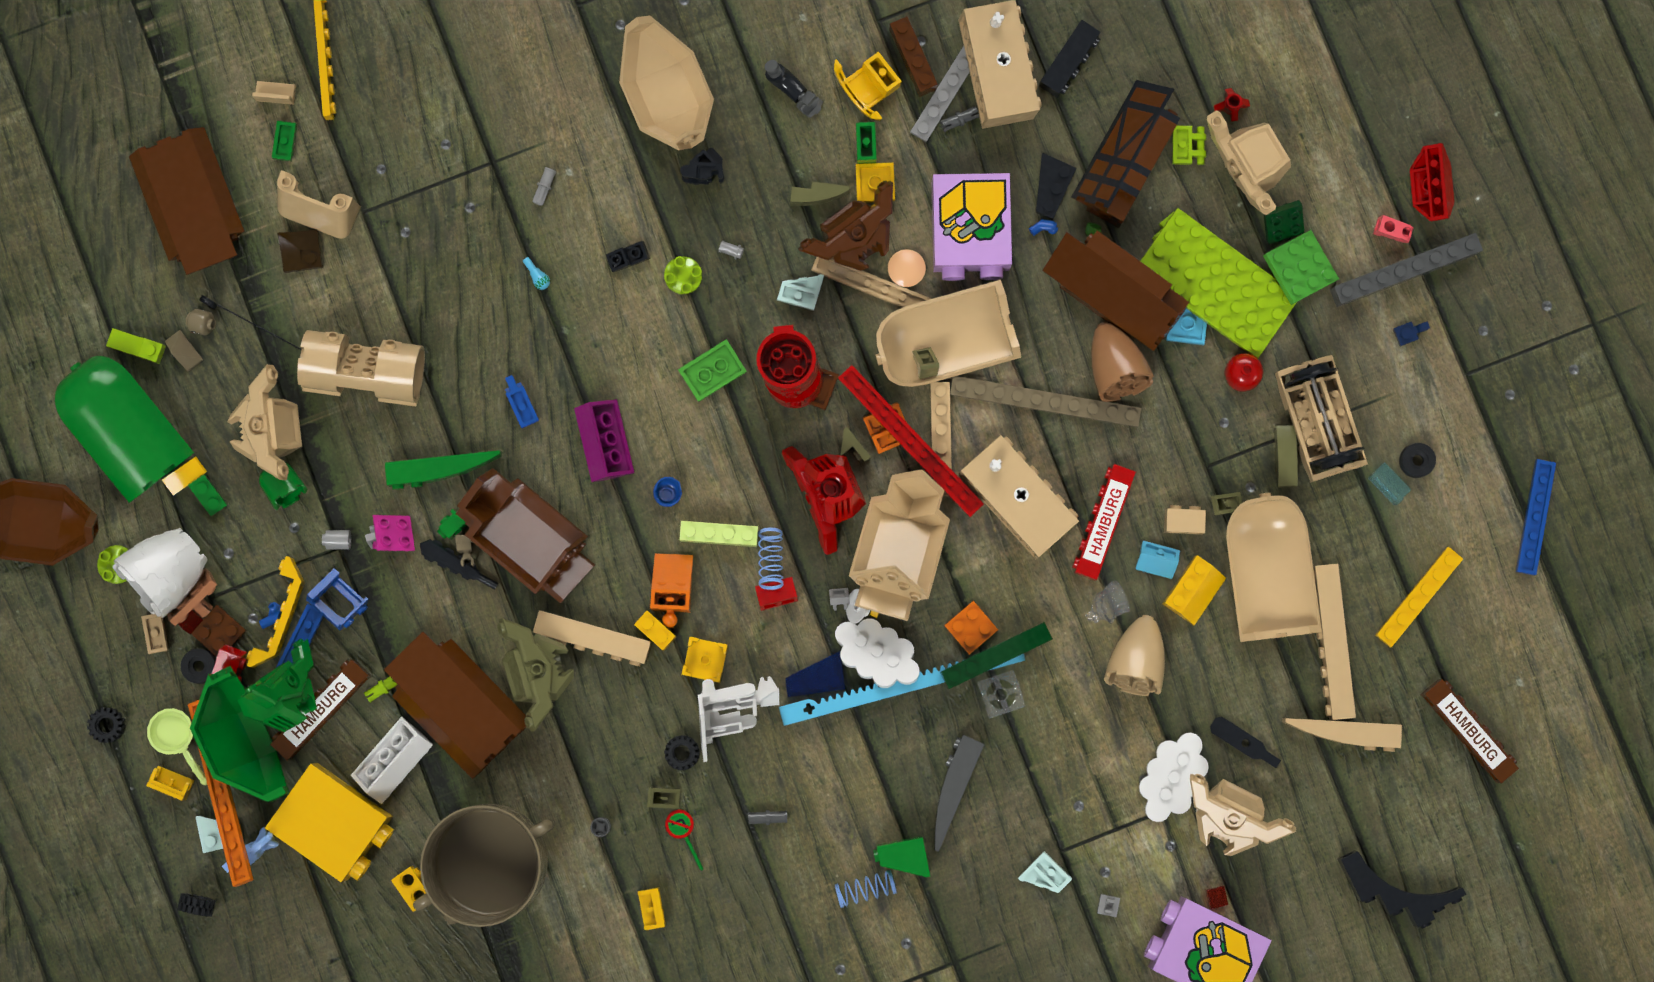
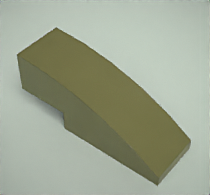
M812 181L811 189L792 187L790 205L809 206L828 203L848 195L850 186Z
M1276 426L1274 430V453L1278 488L1297 487V439L1294 426Z

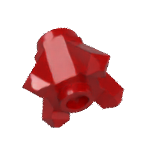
M1232 88L1225 89L1226 98L1224 101L1214 105V111H1224L1230 115L1231 122L1238 121V111L1240 108L1250 107L1249 100L1234 93Z

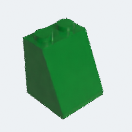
M922 836L878 844L876 849L873 850L875 862H879L882 867L930 877Z

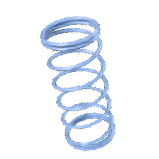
M763 528L758 532V536L761 538L758 546L762 548L758 552V555L762 558L758 562L762 568L759 571V575L762 577L759 580V586L767 590L779 589L784 585L781 580L783 579L782 575L774 574L764 577L760 573L763 569L770 571L783 569L781 565L763 567L760 564L763 559L768 561H780L783 559L780 555L766 557L760 555L762 550L777 552L783 549V547L777 545L764 548L760 546L762 540L768 542L783 540L781 537L783 531L778 528ZM776 531L781 534L777 536H764L760 533ZM779 547V548H781V549H778V550H769V549H766V548ZM769 557H780L781 559H767V558H769ZM768 567H781L780 569H768ZM779 576V577H781V578H767V577ZM767 581L780 582L781 584L777 586H765L761 583Z
M891 870L885 871L887 893L877 873L875 874L876 894L868 876H865L866 897L858 879H855L856 900L848 882L845 881L846 903L839 885L835 884L840 908H844V905L848 906L847 886L854 902L858 904L857 883L865 901H868L867 880L875 898L878 899L877 877L885 895L888 896L887 874L892 892L897 894Z

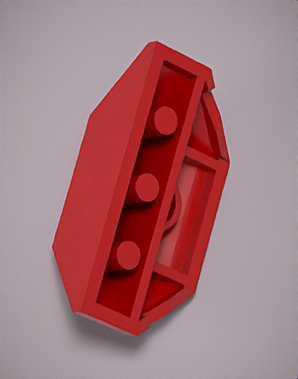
M1443 143L1423 146L1410 168L1413 207L1431 222L1450 219L1454 206L1451 163Z

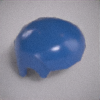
M664 477L658 480L653 488L655 501L663 507H671L677 504L682 496L681 483L673 477Z

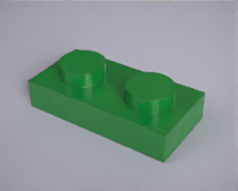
M277 121L272 159L292 162L297 130L296 123Z
M202 474L188 484L210 516L227 506V503L205 474Z

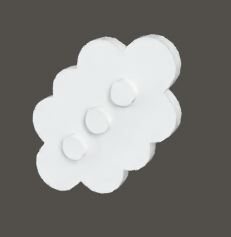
M874 619L862 620L858 626L851 622H844L837 627L835 637L837 643L842 646L840 652L842 663L849 668H856L861 678H873L874 683L881 688H889L897 681L904 685H910L918 680L920 670L918 664L912 660L914 647L909 640L904 638L898 639L894 629L882 628L880 623Z
M1185 733L1179 737L1177 742L1164 741L1160 743L1156 750L1157 758L1148 762L1146 767L1148 775L1140 781L1139 792L1147 799L1145 813L1152 821H1164L1171 812L1183 814L1190 808L1192 797L1190 774H1200L1204 777L1209 768L1207 760L1200 755L1202 741L1196 734Z

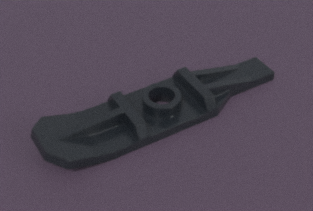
M1217 717L1210 726L1212 734L1251 759H1262L1274 768H1277L1281 762L1279 758L1266 750L1263 742L1227 719ZM1245 739L1249 742L1247 747L1242 746V741Z

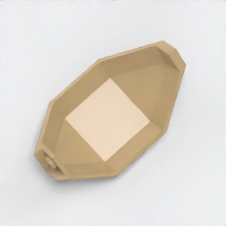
M636 17L625 26L619 83L639 130L677 150L693 148L704 140L714 102L696 56L690 48L653 17Z

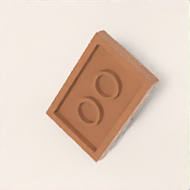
M206 568L203 570L197 583L184 600L167 614L169 621L176 626L178 623L185 621L192 609L199 613L202 618L210 613L209 610H212L213 606L204 599L206 595H211L217 586L209 570Z

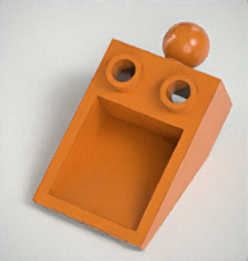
M655 553L650 609L652 611L666 612L662 622L668 628H672L677 624L678 619L674 612L690 613L693 555ZM660 599L666 600L664 605L659 604ZM681 599L685 601L683 606L678 605V601Z

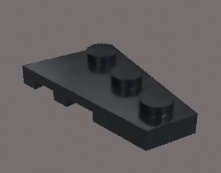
M1045 153L1041 154L1036 213L1051 220L1054 219L1076 171V167Z

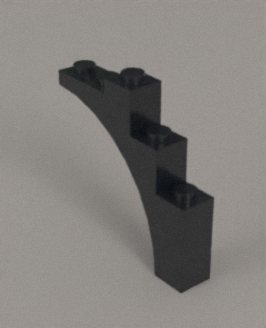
M1355 850L1337 859L1358 901L1369 903L1375 900L1377 895L1386 914L1396 916L1402 913L1403 908H1405L1413 926L1420 927L1421 929L1432 924L1431 921L1435 919L1433 911L1434 913L1440 912L1445 909V905L1449 903L1456 904L1462 901V897L1466 895L1463 887L1459 886L1445 892L1433 894H1414L1402 891L1378 877L1368 867L1360 853Z

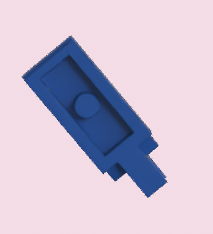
M512 375L506 377L505 379L509 388L505 389L506 396L521 428L523 429L538 422L539 419L524 386H522L521 382L516 384Z

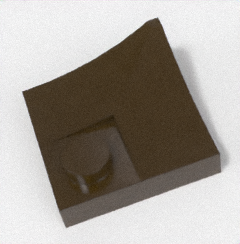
M318 230L277 233L284 273L323 268Z

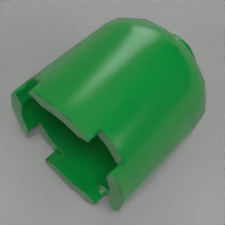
M286 463L289 469L287 480H279L265 470L259 476L260 487L275 510H278L279 506L285 509L300 500L298 496L302 492L303 494L307 492V487L288 463Z

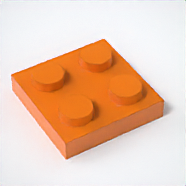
M974 601L944 625L968 655L998 631L996 626Z

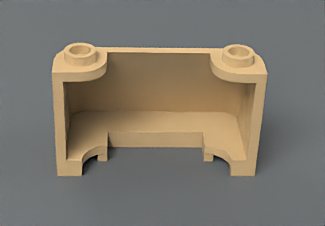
M281 170L277 180V205L281 216L339 239L346 238L350 234L361 207L354 198L345 194H336L331 199L329 205L301 193L298 189L299 182L292 174Z

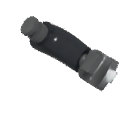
M770 60L765 64L767 80L797 103L796 107L804 115L811 118L814 114L819 113L822 109L823 101L811 90L807 91V88L782 64L777 63L775 60Z

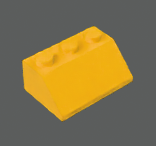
M1196 555L1162 604L1192 625H1195L1226 577L1213 565Z

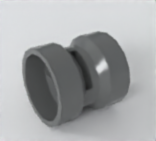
M604 817L594 819L590 826L592 834L597 837L607 835L611 830L610 821Z

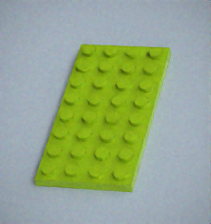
M1179 208L1174 211L1140 260V262L1171 283L1173 291L1189 301L1187 309L1256 358L1260 357L1296 304L1291 305L1279 283L1273 276Z

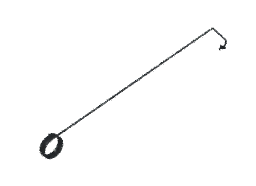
M203 295L199 299L213 310H215L216 306L227 310ZM229 311L230 313H232V314H234V315H236V316L242 318L243 320H245V321H247V322H249V323H251V324L257 326L258 328H260V329H262V330H264V331H266V332L272 334L271 332H269V331H267V330H265V329L259 327L258 325H256V324H254V323H252V322H250V321L244 319L243 317H241V316H239V315H237V314H235V313ZM272 334L273 336H275V337H277V338H279V339H281V340H283V341L289 343L288 341H286V340H284V339H282V338H280V337H278V336Z

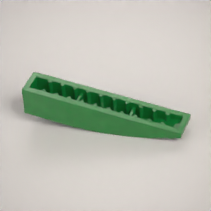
M498 450L385 462L387 486L392 487V490L404 489L405 485H411L412 488L423 487L424 483L449 479L480 468L502 457V452Z

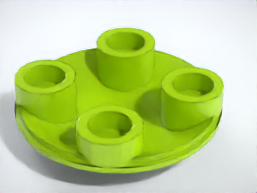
M678 256L671 260L665 268V283L670 290L677 294L692 293L701 283L702 270L699 264L692 258Z
M114 545L106 548L99 554L97 568L103 580L113 584L127 581L126 579H121L116 574L113 565L115 564L114 560L128 551V548Z

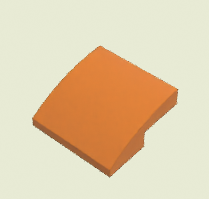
M898 402L891 404V407L905 420ZM872 414L862 417L878 454L900 445Z

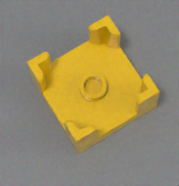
M689 637L686 660L681 675L704 680L710 679L713 682L720 683L728 645Z

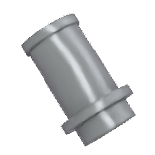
M722 240L719 252L733 256L734 259H741L744 248L741 245L736 246Z

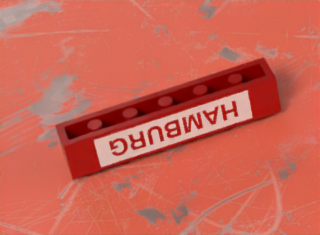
M1113 464L1111 468H1107L1104 476L1107 479L1105 486L1101 485L1098 496L1101 497L1098 504H1094L1091 513L1094 514L1092 522L1088 521L1085 532H1088L1086 540L1082 539L1079 546L1081 554L1079 558H1075L1072 568H1075V574L1094 581L1098 579L1136 471Z

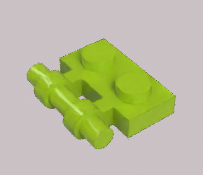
M1192 126L1175 127L1172 133V164L1191 165L1192 157L1197 158V165H1205V127H1197V133H1192ZM1192 141H1197V150H1192Z

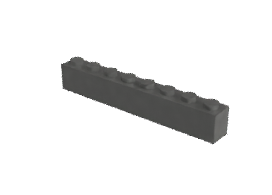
M1474 233L1336 285L1330 292L1336 307H1340L1475 256L1483 251L1477 234Z

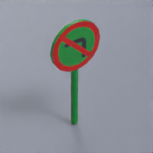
M675 810L666 818V831L674 838L685 839L699 869L702 871L703 866L688 838L694 827L693 818L684 810Z

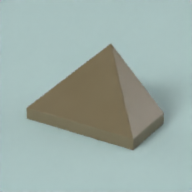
M181 330L165 341L171 354L187 371H190L203 361Z

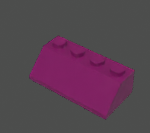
M617 399L588 402L574 408L591 482L605 481L634 474Z

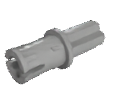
M545 167L540 183H537L538 188L534 195L533 203L540 206L544 204L548 191L552 189L550 186L556 174L555 170Z

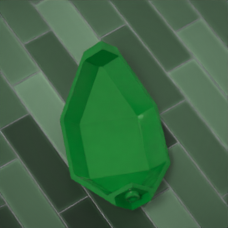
M229 666L214 674H208L190 730L212 778L267 802H272L288 794L289 790L278 752L270 745L273 741L265 724L245 717L242 713L238 699L245 693V687L234 670Z

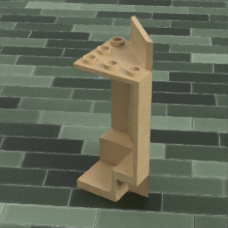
M923 470L892 475L887 494L871 497L849 577L856 584L860 585L855 602L857 607L908 621L913 601L929 599L950 519L939 510L944 489Z

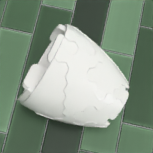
M181 528L137 543L114 560L113 569L121 579H126L140 595L141 604L151 614L164 618L184 600L195 586L208 559L204 554H199L200 548L186 532H183Z

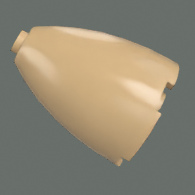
M1143 615L1128 627L1118 641L1104 676V681L1108 685L1115 684L1121 688L1120 691L1140 696H1149L1151 692H1155L1158 695L1161 693L1164 680L1165 653L1161 632L1152 616Z

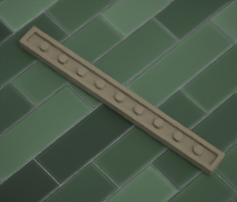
M958 376L952 378L950 390L951 396L1137 428L1141 414V408Z

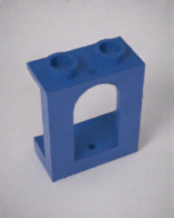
M334 568L307 594L306 601L341 631L344 627L347 629L354 622L353 618L357 614L361 615L368 608L366 606L368 598L363 599L339 577L340 573ZM331 586L350 601L354 607L345 618L338 616L319 599Z

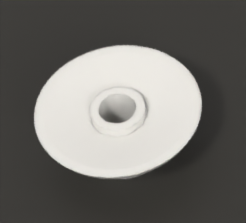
M855 589L849 594L850 604H847L846 614L849 621L853 624L860 622L870 612V610L855 606L859 589Z

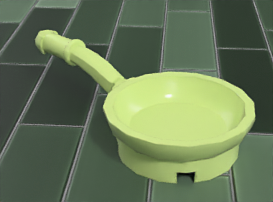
M175 708L157 712L150 719L147 727V737L151 746L158 752L166 755L183 753L192 772L198 777L200 783L207 785L204 772L187 749L193 737L190 730L192 723L190 718L183 711Z

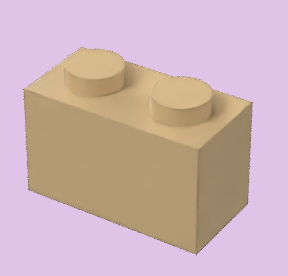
M1170 505V508L1165 510L1164 533L1205 534L1206 510H1201L1199 506H1189V509H1182V506Z

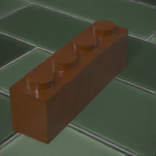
M906 16L890 23V33L919 97L937 90L938 84L908 17Z

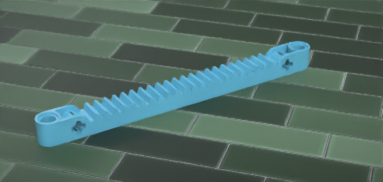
M1021 654L992 669L1025 661V655ZM951 663L947 664V668L952 666ZM943 665L940 666V671L934 667L932 673L927 669L925 670V675L920 671L918 680L910 685H904L897 681L889 688H881L873 684V689H870L869 686H866L865 691L861 687L858 688L857 694L854 690H851L850 695L845 691L842 698L839 694H836V699L829 696L827 702L824 698H821L820 704H817L814 700L807 699L781 706L779 710L783 725L793 724L944 683L940 672L945 670V667ZM808 703L815 707L811 715L808 712H804V708H806Z

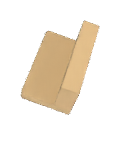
M257 81L256 92H252V97L259 102L294 105L296 86L295 84Z

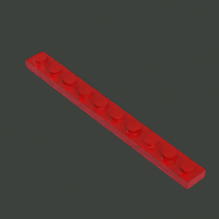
M852 365L838 377V380L930 477L944 489L969 518L984 505Z

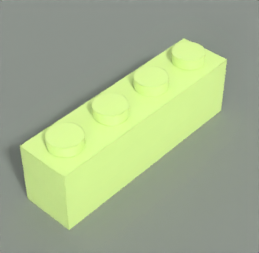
M681 521L680 541L757 547L758 526Z

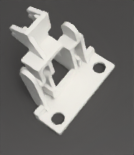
M770 676L767 681L763 677L760 678L758 690H755L754 684L751 683L716 690L712 680L706 679L702 682L703 689L702 693L698 695L703 762H707L706 744L713 743V737L740 733L744 729L753 728L757 723L755 717L757 716V705H761V707L779 705V688H777ZM737 708V710L752 708L753 715L740 716V711L719 715L718 711Z

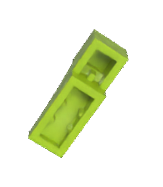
M112 328L106 344L109 348L160 364L166 348L165 345L114 328Z

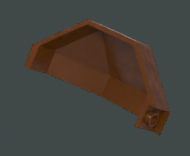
M15 478L0 482V559L53 566L94 542L99 531L98 515L66 485Z

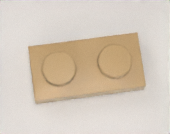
M156 614L141 616L148 654L169 651L163 618L157 617Z

